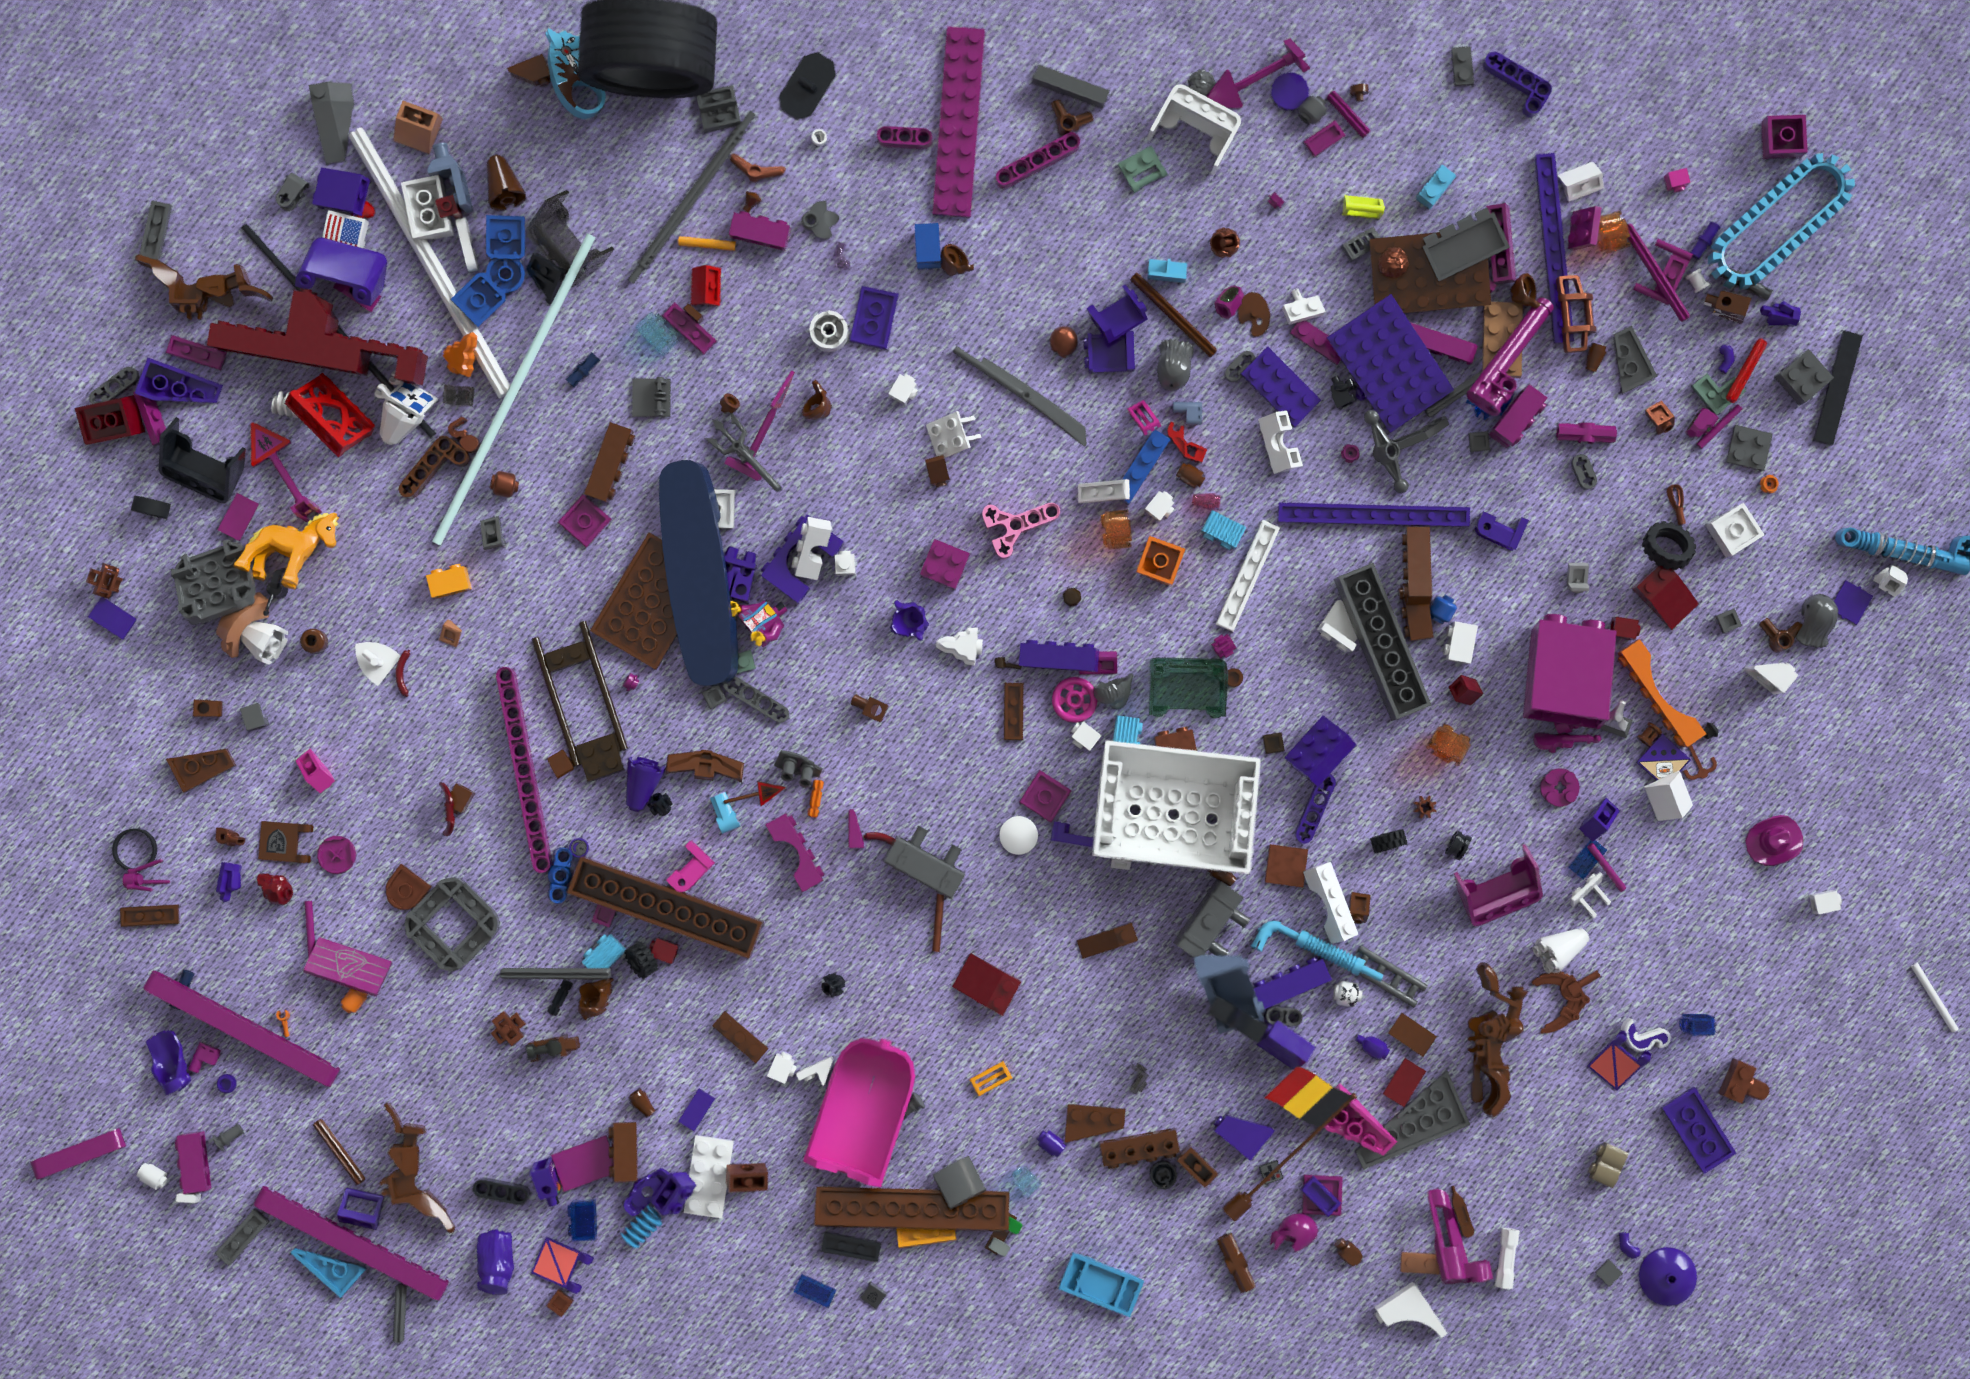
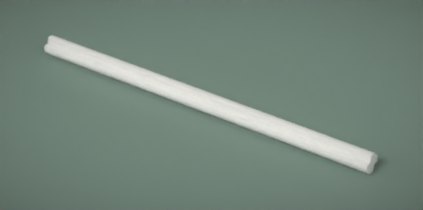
M356 129L348 135L462 335L465 336L474 332L478 336L474 356L498 398L505 397L510 387L508 380L477 326L450 300L457 291L427 239L412 238L403 197L364 129Z

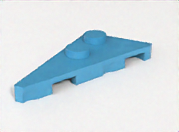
M298 1248L291 1251L295 1258L340 1298L343 1297L367 1269L365 1266Z

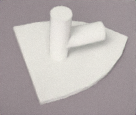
M364 642L355 644L356 657L362 672L370 681L378 686L398 662L401 655L388 646L379 643Z

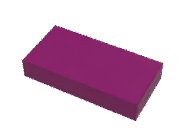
M1334 120L1303 143L1315 158L1346 135Z

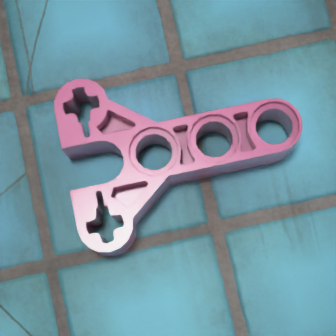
M1047 503L1021 514L1012 515L1000 511L995 505H987L982 512L987 530L999 525L1004 526L1007 530L1003 537L992 540L997 556L1001 559H1008L1012 555L1013 546L1021 533L1057 520L1060 508L1055 503ZM1048 508L1056 509L1057 514L1054 517H1049L1046 514ZM988 510L996 512V514H994L995 523H993V520L990 518V516L986 517V515L988 514ZM1036 514L1039 517V521L1035 524L1028 521L1029 515ZM1011 522H1020L1021 528L1019 530L1011 529ZM1000 541H1002L1005 548L1009 547L1006 555L1003 552H999L1001 550Z

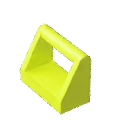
M1345 195L1342 215L1380 219L1384 214L1385 208L1383 199Z

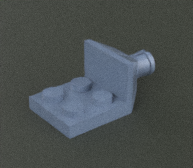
M447 143L433 145L435 159L431 161L427 169L430 176L439 175L443 180L450 179L451 185L456 190V193H453L455 203L466 213L474 212L463 169L449 155Z

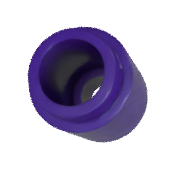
M1043 1130L1037 1138L1039 1141L1037 1145L1051 1156L1058 1157L1066 1147L1063 1140L1050 1130L1047 1132Z

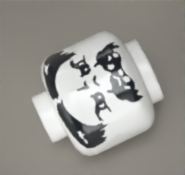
M1340 981L1338 985L1335 984L1333 1000H1336L1338 1005L1355 1007L1357 1002H1361L1362 991L1359 990L1357 983Z

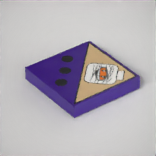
M1661 734L1636 763L1657 781L1674 772H1681L1691 759L1665 735Z

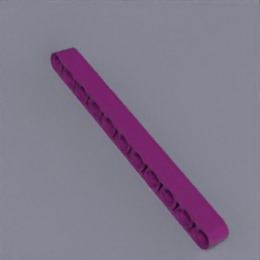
M501 667L497 670L496 679L532 866L536 872L545 873L552 867V857L517 676L513 669ZM504 671H509L511 674L510 679L504 681L502 678ZM512 689L514 691V697L511 700H508L506 698V692ZM516 708L518 715L512 719L509 712L511 709ZM519 727L522 733L516 738L513 735V730ZM519 746L525 748V754L521 757L517 754ZM524 764L529 768V772L526 775H522L520 772V768ZM527 783L532 785V792L530 794H526L524 791V786ZM530 802L536 805V810L533 813H530L527 809ZM534 821H537L540 825L537 832H534L531 828V824ZM537 840L543 842V849L540 851L535 848ZM541 859H545L547 862V867L544 870L538 865Z
M152 970L143 986V989L150 994L325 1086L331 1087L340 1071L339 1067L331 1066V1063L158 971Z
M262 1186L253 1203L258 1209L435 1300H441L449 1284L447 1279L439 1278V1275L430 1270L428 1272L423 1270L422 1266L406 1261V1258L395 1252L392 1254L388 1251L389 1249L379 1244L371 1243L372 1240L362 1235L358 1236L354 1234V1231L344 1226H338L337 1222L327 1217H321L319 1213L310 1208L308 1210L303 1208L302 1204L286 1199V1196L277 1191L272 1192L267 1186Z

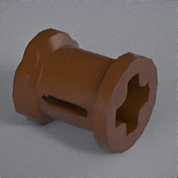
M1648 722L1647 728L1641 735L1637 736V739L1646 746L1651 747L1654 739L1658 734L1661 735L1662 731L1656 725Z

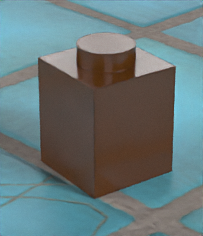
M456 783L451 791L455 814L459 812L465 813L476 794L459 783Z

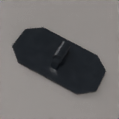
M819 52L803 56L779 95L781 110L797 120L811 116L836 77L834 62Z

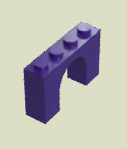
M809 515L799 518L795 524L797 526L793 533L790 531L784 539L786 543L782 548L778 547L772 555L774 559L771 563L767 562L761 569L763 572L761 576L798 604H800L810 588L790 573L787 562L788 556L797 546L798 540H802L803 523L806 524L807 518L810 517ZM831 532L827 547H817L834 558L844 545V541Z

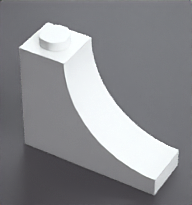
M1411 1282L1375 1306L1377 1312L1374 1314L1380 1324L1384 1322L1387 1327L1399 1321L1412 1320L1428 1325L1441 1338L1448 1334L1414 1282Z

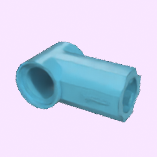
M726 792L710 798L722 834L740 827L731 804H724L723 802L729 799Z

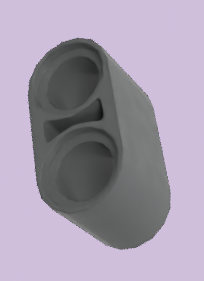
M1272 1006L1267 1008L1264 1014L1265 1019L1270 1024L1279 1021L1285 1026H1298L1303 1020L1302 1013L1296 1008ZM1273 1010L1279 1013L1276 1020H1270L1269 1013ZM1291 1012L1298 1014L1295 1022H1290L1288 1019Z

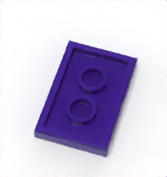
M861 286L849 342L887 350L899 294Z

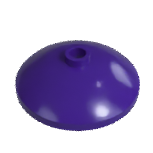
M1671 1247L1659 1248L1652 1251L1643 1260L1639 1269V1283L1644 1294L1653 1302L1663 1306H1674L1687 1300L1693 1293L1697 1283V1271L1691 1258L1681 1250ZM1670 1276H1674V1280L1672 1282L1668 1281V1278Z

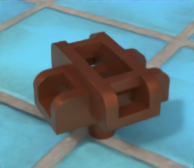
M103 563L100 571L90 568L86 583L95 585L92 594L109 599L112 591L119 592V586L123 578L117 577L119 568Z
M503 1011L492 1020L497 1028L491 1034L499 1044L507 1040L513 1046L524 1037L520 1029L526 1023L521 1019L518 1012L509 1017Z

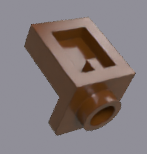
M1351 892L1349 911L1355 924L1367 922L1370 911V894Z

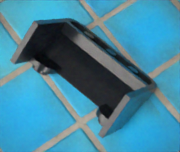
M176 417L160 435L158 467L160 474L164 478L214 501L226 503L231 498L244 470L246 448L242 447L235 457H228L225 463L192 449L190 437L179 432L180 419Z

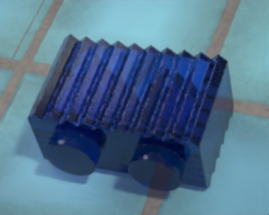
M1682 1014V1019L1679 1020V1027L1685 1034L1694 1037L1716 1035L1715 1016L1707 1014Z
M596 1199L572 1200L570 1205L567 1206V1215L571 1217V1224L568 1225V1236H572V1241L596 1240Z

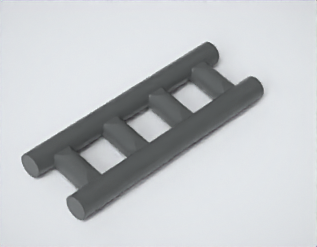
M1361 945L1358 952L1362 954L1361 959L1365 960L1364 966L1371 959L1379 964L1376 969L1377 972L1383 974L1384 970L1387 969L1396 975L1390 984L1383 980L1380 982L1361 972L1359 975L1415 1008L1418 1001L1413 999L1418 989L1425 991L1428 985ZM1402 979L1412 984L1407 994L1396 989Z

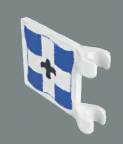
M394 370V371L391 373V375L394 376V377H395V371H396V370ZM394 377L389 378V383L398 386L392 392L384 384L377 386V389H380L382 392L379 390L375 392L376 397L388 399L418 418H421L438 400V398L416 385L394 379Z

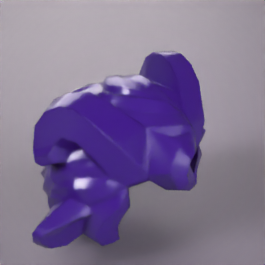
M895 600L894 605L897 610L892 616L891 632L899 636H915L919 641H923L922 635L929 626L924 608L920 605L918 606L915 602L905 604Z

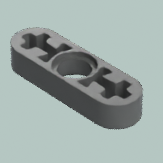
M132 367L123 368L90 393V403H99L95 402L97 399L96 395L102 396L105 394L103 389H105L110 397L104 395L101 398L102 402L117 398L138 382V371ZM127 372L134 373L132 374V380H124L127 377ZM119 377H120L122 380H124L123 382L126 384L125 386L123 385V383H122L120 380H118ZM117 382L119 390L113 393L110 391V385Z

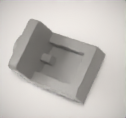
M1568 563L1567 586L1570 591L1574 593L1589 591V585L1587 584L1588 563Z

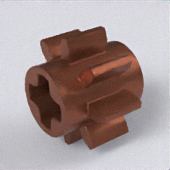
M1419 796L1420 801L1413 802L1414 805H1417V809L1413 810V812H1419V818H1423L1424 814H1426L1427 818H1431L1430 813L1437 812L1433 809V805L1437 802H1431V796H1427L1426 800ZM1427 802L1429 810H1425L1423 812L1421 804H1425Z

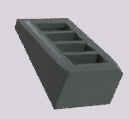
M1374 227L1342 244L1341 248L1351 263L1370 251V246H1366L1362 239L1363 237L1366 238L1369 245V233L1374 238H1381ZM1357 241H1359L1362 247L1364 248L1362 251L1357 245ZM1353 244L1358 253L1355 254L1350 245Z

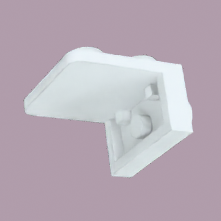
M1337 600L1317 628V631L1327 641L1331 640L1336 643V647L1341 651L1350 652L1357 646L1355 644L1357 636L1343 601Z

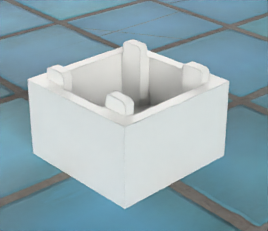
M1744 503L1733 507L1705 525L1725 557L1736 554L1764 536V533Z

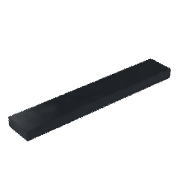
M1845 330L1842 332L1831 372L1834 378L1828 384L1813 441L1830 446L1834 444L1863 335Z

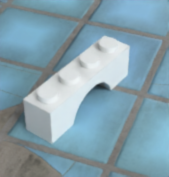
M1331 862L1304 871L1309 889L1316 892L1326 905L1328 917L1324 928L1330 944L1345 941L1358 935Z

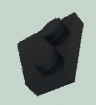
M532 253L526 270L530 277L534 279L538 290H542L547 297L545 301L548 304H552L566 271L539 253Z

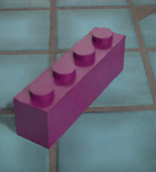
M1506 203L1489 205L1486 207L1490 214L1494 212L1510 248L1491 256L1493 282L1497 285L1513 283L1516 281L1510 208Z

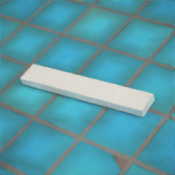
M1262 520L1216 625L1231 632L1234 631L1280 527Z

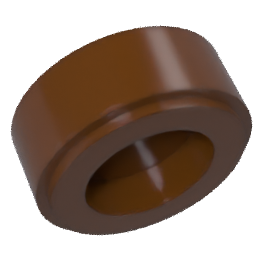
M1231 668L1224 674V682L1229 687H1238L1243 681V674L1239 669Z

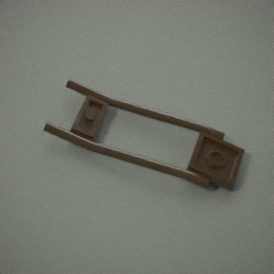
M582 621L579 623L583 635V642L581 641L545 653V655L539 637L532 638V642L573 767L582 765L587 782H592L625 771L620 751H625L628 747L587 623ZM590 660L615 733L575 746L550 673Z

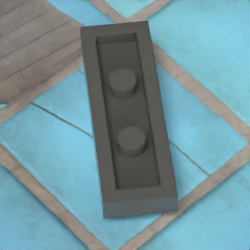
M151 200L139 252L140 255L160 260L172 210L171 204Z
M256 1208L253 1209L215 1254L228 1266L232 1265L269 1223V1220Z

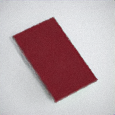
M1404 1058L1383 1094L1405 1107L1426 1071Z

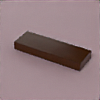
M1004 683V740H1023L1024 683Z
M179 904L121 907V927L180 924Z

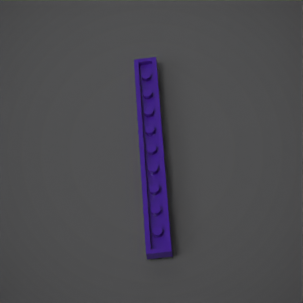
M1555 153L1536 154L1534 158L1549 301L1554 306V310L1551 312L1554 344L1563 343L1561 330L1563 321L1561 304L1558 302L1556 278L1567 276V265ZM1563 280L1564 293L1569 294L1568 280ZM1569 301L1568 304H1569L1570 322H1571V326H1573V323H1572V313H1571V304H1570V301ZM1569 334L1570 342H1574V334Z
M1278 503V522L1470 527V507Z

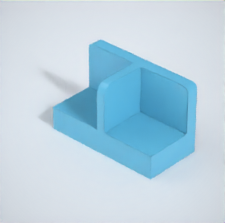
M1149 259L1147 279L1185 283L1187 263L1172 262L1171 259H1167V261Z

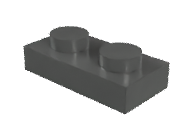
M1471 46L1452 48L1454 87L1474 85Z

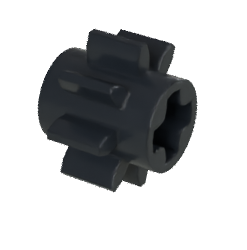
M655 793L649 799L647 806L654 816L657 814L665 816L671 811L673 803L667 793L663 796L661 793Z
M834 972L823 977L825 982L822 983L821 987L826 995L833 998L844 993L842 988L845 987V980L841 975H836Z

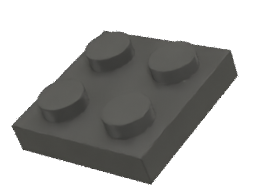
M1734 425L1726 463L1765 471L1773 433Z

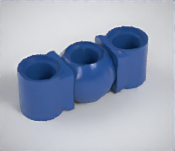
M559 847L554 851L553 865L548 871L550 883L547 896L556 904L562 903L566 899V890L568 888L566 885L572 879V871L570 869L572 853L564 847ZM561 851H566L568 854L565 861H559L558 854ZM559 870H563L565 873L562 880H556L555 873ZM556 889H560L562 892L559 899H553L552 893Z

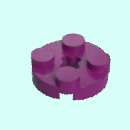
M1557 768L1550 770L1545 774L1540 783L1542 797L1553 806H1567L1574 802L1579 794V781L1576 775L1567 769ZM1558 782H1561V784L1565 786V789L1562 790V793H1559L1558 790H1555V786L1558 785Z

